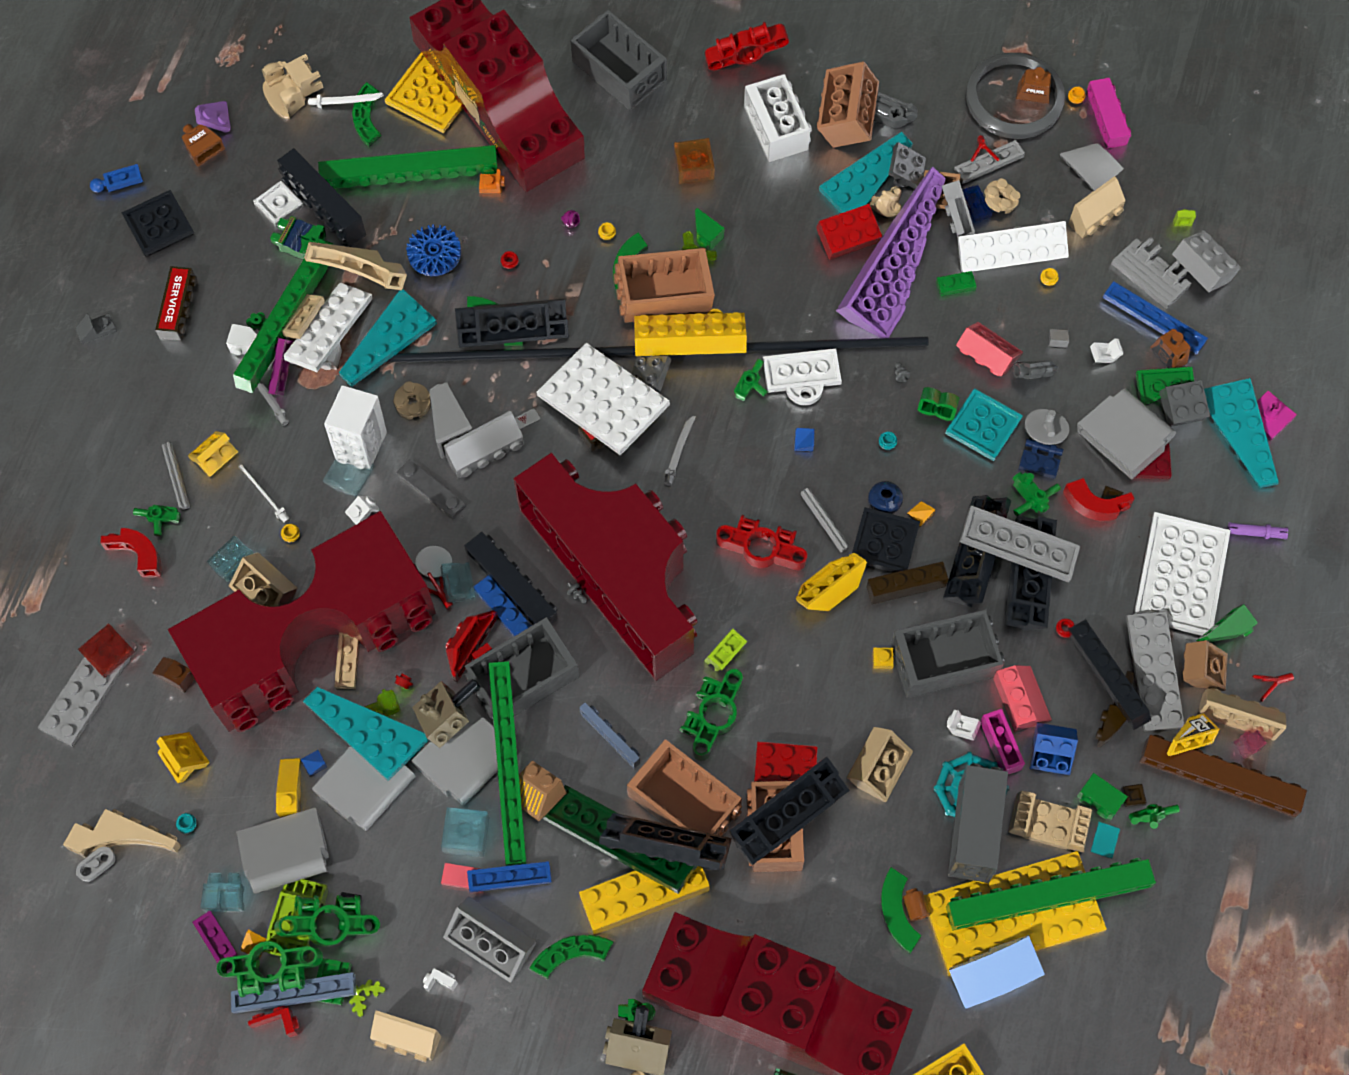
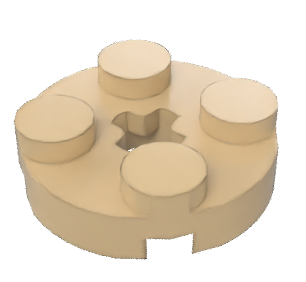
M1002 178L998 179V181L990 182L984 190L986 204L996 212L1006 211L1005 214L1011 213L1016 208L1021 196L1018 191Z
M409 381L395 392L393 403L400 416L406 419H413V417L418 416L420 418L429 411L431 398L426 387ZM415 398L417 402L409 404V399Z

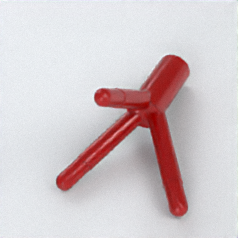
M978 136L979 146L973 154L971 162L975 160L981 149H985L996 161H999L1000 159L986 146L984 136Z
M428 572L427 575L437 590L428 588L429 593L437 595L447 609L450 608L453 603L444 592L443 575L439 577V587L432 574Z
M1292 673L1276 677L1252 676L1255 679L1273 682V685L1260 698L1261 702L1270 695L1278 684L1294 680Z

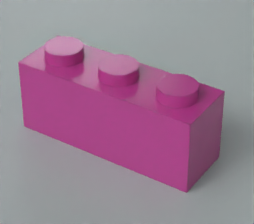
M1000 709L983 715L980 721L998 763V767L1002 768L1003 771H1007L1008 775L1021 771L1025 762L1003 710Z

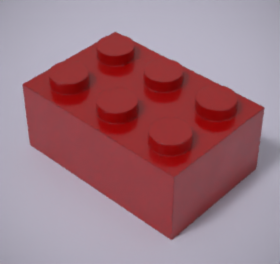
M870 204L820 220L816 227L829 260L878 244L882 238Z
M757 742L754 782L795 781L817 764L818 747Z

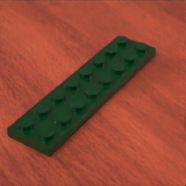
M567 785L564 786L566 794L543 817L545 821L679 894L697 866H688L678 861L670 862L660 857H648L637 852L629 853L619 848L611 849L599 844L600 836L607 828V820L613 813L617 812Z

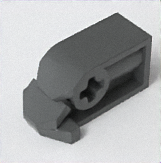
M878 92L874 121L897 129L917 119L918 110L913 103L908 104Z

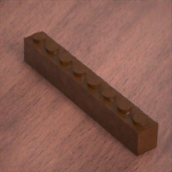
M1149 735L1145 741L1139 761L1141 763L1293 817H1297L1302 812L1307 790L1303 789L1299 784L1283 782L1279 777L1263 775L1259 770L1243 768L1239 763L1226 762L1223 758L1216 755L1209 756L1200 749L1168 756L1167 752L1172 742L1164 740L1165 738L1160 735Z

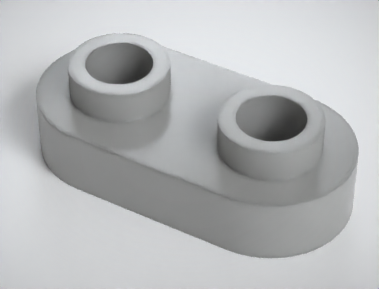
M108 847L98 848L77 865L76 875L85 882L94 880L114 864L116 859L115 853ZM108 856V860L103 862V857ZM87 869H91V873L89 875L85 874Z

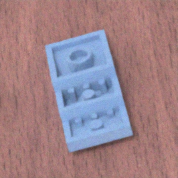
M1029 935L989 949V952L971 957L968 962L949 968L965 1009L1003 995L1045 975Z

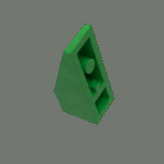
M1242 604L1227 613L1196 641L1207 640L1208 642L1233 639L1241 635L1246 637L1254 631L1253 627L1258 622L1248 608Z

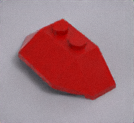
M492 610L466 617L464 622L461 621L458 624L455 636L447 641L446 652L455 682L458 683L466 670L465 665L473 659L472 653L481 647L499 619L496 611Z

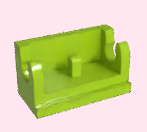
M732 629L704 662L707 664L711 663L715 667V671H722L747 641Z

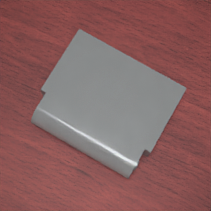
M1122 389L1114 397L1108 396L1077 423V432L1131 480L1164 452L1165 445L1172 440L1176 433L1175 430L1127 389Z
M469 704L463 708L469 722L441 748L430 741L411 760L413 765L447 797L453 796L463 806L497 773L494 727Z
M350 746L313 786L312 790L350 824L354 821L360 828L367 831L416 776L404 765L388 781Z
M316 807L236 832L243 871L250 882L254 894L327 872L325 858H328L329 855L321 818Z

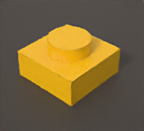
M873 647V669H893V648Z

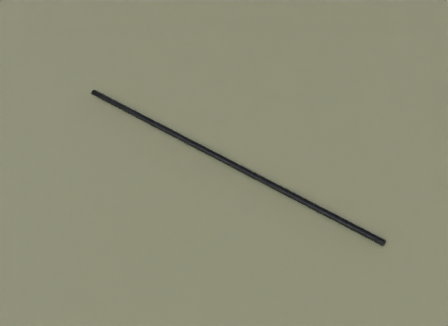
M928 337L747 342L746 352L928 346L929 340ZM635 346L593 347L605 356L635 355ZM580 348L397 353L385 363L572 357Z

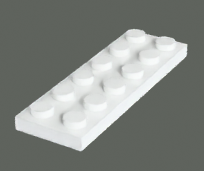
M1065 221L957 236L962 273L1069 257Z
M339 283L321 306L302 337L296 339L286 351L284 360L318 372L371 302L372 294Z

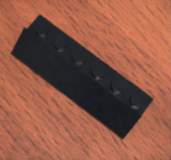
M565 299L455 308L459 348L569 338Z
M988 495L973 496L970 506L1007 519L1011 500L1008 497L992 499ZM959 542L943 598L972 607L975 603H983L996 555Z
M1019 515L1015 518L1017 523L1056 537L1057 520L1040 516L1037 519ZM1011 561L1005 625L1022 628L1021 631L1048 628L1052 576Z
M825 757L729 830L737 848L741 850L751 865H754L769 852H772L850 791L828 757Z
M613 813L607 820V828L600 836L599 844L611 849H624L629 853H642L648 857H660L670 862H683L688 866H701L707 870L714 871L724 869L732 838Z

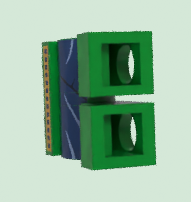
M291 216L290 219L280 218L278 229L283 230L282 234L273 232L270 240L271 243L279 247L281 252H286L303 260L308 243L314 242L316 238L324 240L326 231L322 225L317 224L315 226Z

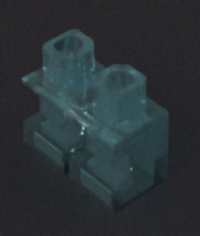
M209 873L207 883H203L200 908L204 912L209 910L212 912H244L243 892L245 887L241 884V875L239 873H228V883H221L222 875L220 873Z

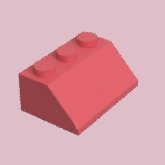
M979 322L967 327L956 344L960 348V352L975 358L976 363L990 368V372L997 376L1005 375L1023 354V351Z
M1014 665L996 671L993 679L1014 732L1034 727L1036 723L1044 724L1052 721L1031 666Z

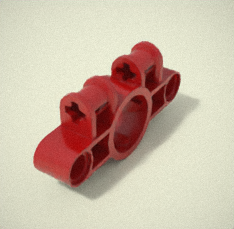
M763 22L762 25L754 28L749 27V30L740 31L735 35L731 33L728 37L717 38V45L708 48L704 52L708 68L715 71L736 63L741 65L751 64L758 61L765 53L786 46L789 43V38L783 24H776L767 27L766 22Z
M743 514L737 528L722 525L717 529L716 542L718 546L743 554L745 560L753 567L766 568L772 564H777L793 570H802L806 566L807 552L803 548L793 545L797 534L796 530L792 532L783 529L782 526H778L775 533L769 528L759 527V519H749ZM726 534L729 538L723 539L720 536ZM757 538L771 541L774 545L771 555L764 558L752 555L748 550L751 546V541ZM798 556L801 557L803 560L796 561L793 558Z

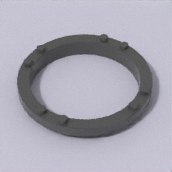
M1002 53L984 60L975 68L968 81L966 101L973 118L989 132L1010 139H1025L1042 134L1056 123L1064 106L1065 91L1060 77L1046 62L1028 54ZM1002 65H1023L1034 70L1037 67H1041L1045 72L1051 73V87L1055 96V104L1047 115L1037 121L1026 124L1007 123L993 117L981 105L976 90L979 80L991 69Z

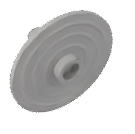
M1037 409L1029 413L1025 419L1026 432L1037 442L1054 445L1063 442L1069 434L1067 420L1054 410Z

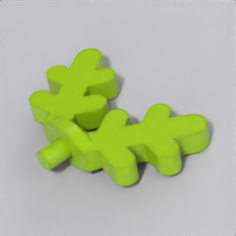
M369 979L365 985L362 984L360 987L356 985V995H354L349 1003L351 1005L355 1003L352 1012L355 1013L357 1011L359 1017H362L363 1010L367 1009L366 1005L361 1004V1001L364 1002L366 998L359 994L365 991V995L370 996L371 991L377 997L379 995L378 992L384 993L385 988L380 986L379 981L371 985L372 980Z

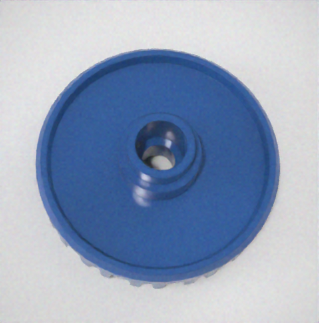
M432 224V227L427 225L428 229L425 230L423 227H421V231L417 229V234L414 235L412 233V238H409V243H407L406 247L410 265L417 272L427 276H440L455 268L461 258V245L455 232H452L451 229L448 231L446 226L442 227L439 225V228H435L434 224Z

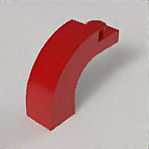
M1084 478L1066 484L1063 490L1067 501L1078 513L1098 521L1117 519L1120 511L1128 510L1135 499L1132 492L1113 499L1099 498L1090 491Z
M121 528L120 535L110 533L107 536H101L100 543L105 550L127 549L137 553V571L141 577L161 576L162 564L160 556L152 542L144 534L133 529Z

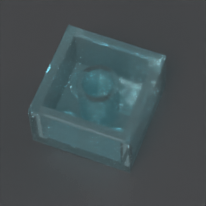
M447 807L441 843L443 853L484 857L489 825L488 812Z

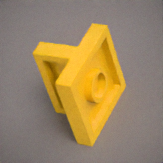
M215 431L194 449L188 457L193 462H196L208 477H211L238 451L228 441L230 438L225 433Z
M190 732L160 736L156 741L160 747L157 753L177 783H183L194 770L206 768L210 763Z

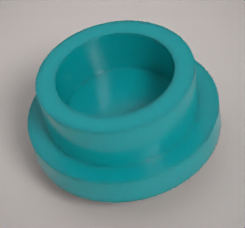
M889 431L882 433L878 440L880 447L885 450L895 448L897 445L896 435Z
M190 813L181 814L176 820V827L181 833H190L197 825L196 818Z

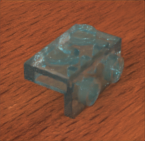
M233 536L207 560V563L216 574L229 582L233 578L242 558L254 554V552L242 544L236 536Z

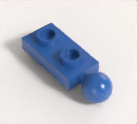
M138 164L104 173V180L93 179L90 182V188L93 192L99 193L103 191L104 187H107L108 192L141 183L143 179Z

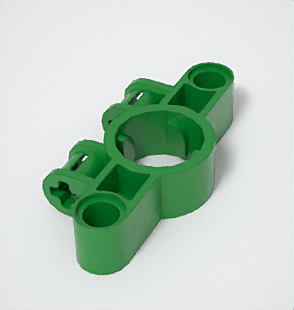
M738 669L728 670L722 682L710 677L703 678L701 689L696 692V696L703 700L699 707V714L688 711L685 723L679 729L683 734L695 739L692 753L698 761L708 759L718 737L730 732L736 723L737 709L734 702L743 681V675ZM731 677H736L739 681L737 683H731L729 679ZM719 703L725 708L727 706L730 709L732 715L730 714L725 725L716 726V724L708 723L705 720L703 713L707 712L708 706L711 704ZM699 746H703L707 750L704 753H699L696 749Z
M296 895L294 916H285L277 920L274 930L281 937H308L315 945L328 947L338 944L346 936L373 934L380 928V921L374 915H360L359 895H354V897L337 895L335 905H325L319 907L318 895L304 898ZM322 911L324 914L332 912L340 921L338 924L340 932L334 940L333 938L321 939L315 932L317 930L315 919ZM366 920L372 923L370 931L365 928ZM283 921H287L290 924L288 932L282 929Z
M265 941L257 944L248 955L221 959L217 964V972L222 977L237 978L238 993L241 998L248 994L257 993L262 995L264 993V982H279L282 992L291 988L304 989V968L316 967L321 964L323 954L318 948L310 946L288 949L282 944ZM277 948L281 953L280 961L282 966L278 973L267 975L266 978L259 972L260 960L258 959L263 951L275 950ZM313 951L314 959L309 962L307 956ZM231 963L233 966L230 973H227L226 966Z

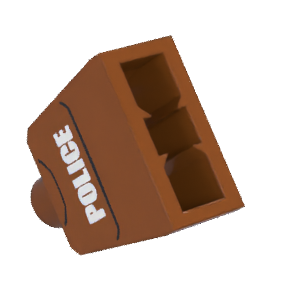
M1037 67L1035 70L1027 69L1018 83L1016 99L1049 104L1051 73L1045 72L1041 67Z
M191 124L184 126L183 132L185 134L182 136V140L197 167L225 149L221 138L206 126L200 124L195 128Z

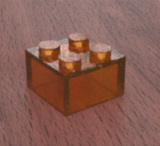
M709 138L674 142V157L679 184L714 180L715 167Z

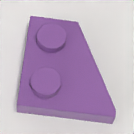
M226 101L202 104L195 108L197 124L225 133L231 130Z

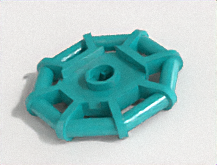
M967 752L965 755L942 763L943 767L936 786H934V792L937 793L947 816L955 817L958 786L964 770L957 772L953 768L966 762L970 766L973 762L991 769V767H998L996 761L993 762L972 754V752ZM950 773L954 777L951 786H944ZM1007 785L1006 794L1010 790L1009 785ZM945 792L951 793L955 801L952 806Z

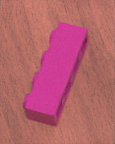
M1110 78L1090 81L1086 92L1106 149L1127 145L1131 137V129L1127 127L1126 115L1122 113L1121 102L1116 96L1115 85L1112 84Z

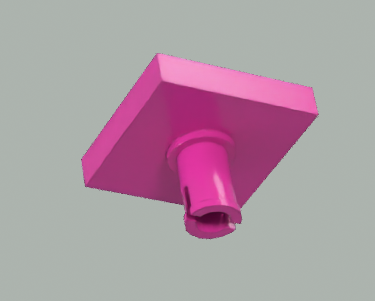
M1267 391L1257 400L1266 437L1271 441L1297 414L1270 391Z

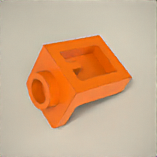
M497 169V174H480V193H501V186H505V176L501 175V169Z

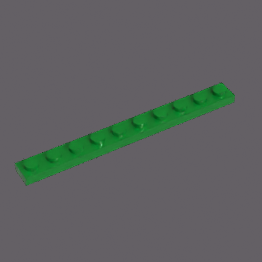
M509 661L488 663L504 856L505 866L526 864L510 666Z

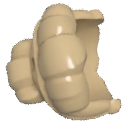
M894 186L889 191L884 190L880 197L873 196L870 203L871 208L885 217L898 215L901 210L899 200L902 191L900 187Z

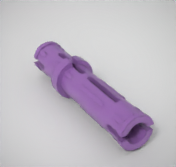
M1231 522L1228 523L1227 529L1231 530L1230 534L1257 536L1264 537V539L1279 538L1287 540L1288 533H1286L1288 532V527Z

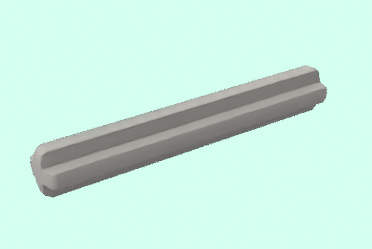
M171 442L163 443L162 449L178 506L181 510L188 509L190 504Z
M810 488L804 489L801 492L802 498L840 552L847 550L849 544Z

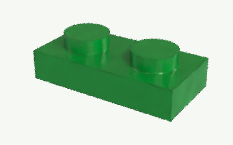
M972 271L941 276L936 279L940 296L973 291L977 287Z

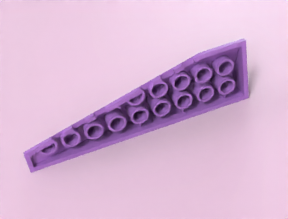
M930 168L904 204L836 310L852 324L879 338H889L906 308V299L909 298L911 283L916 276L915 270L919 266L927 240L926 235L931 228L930 222L935 214V206L937 200L940 199L942 185H944L946 179L935 168Z

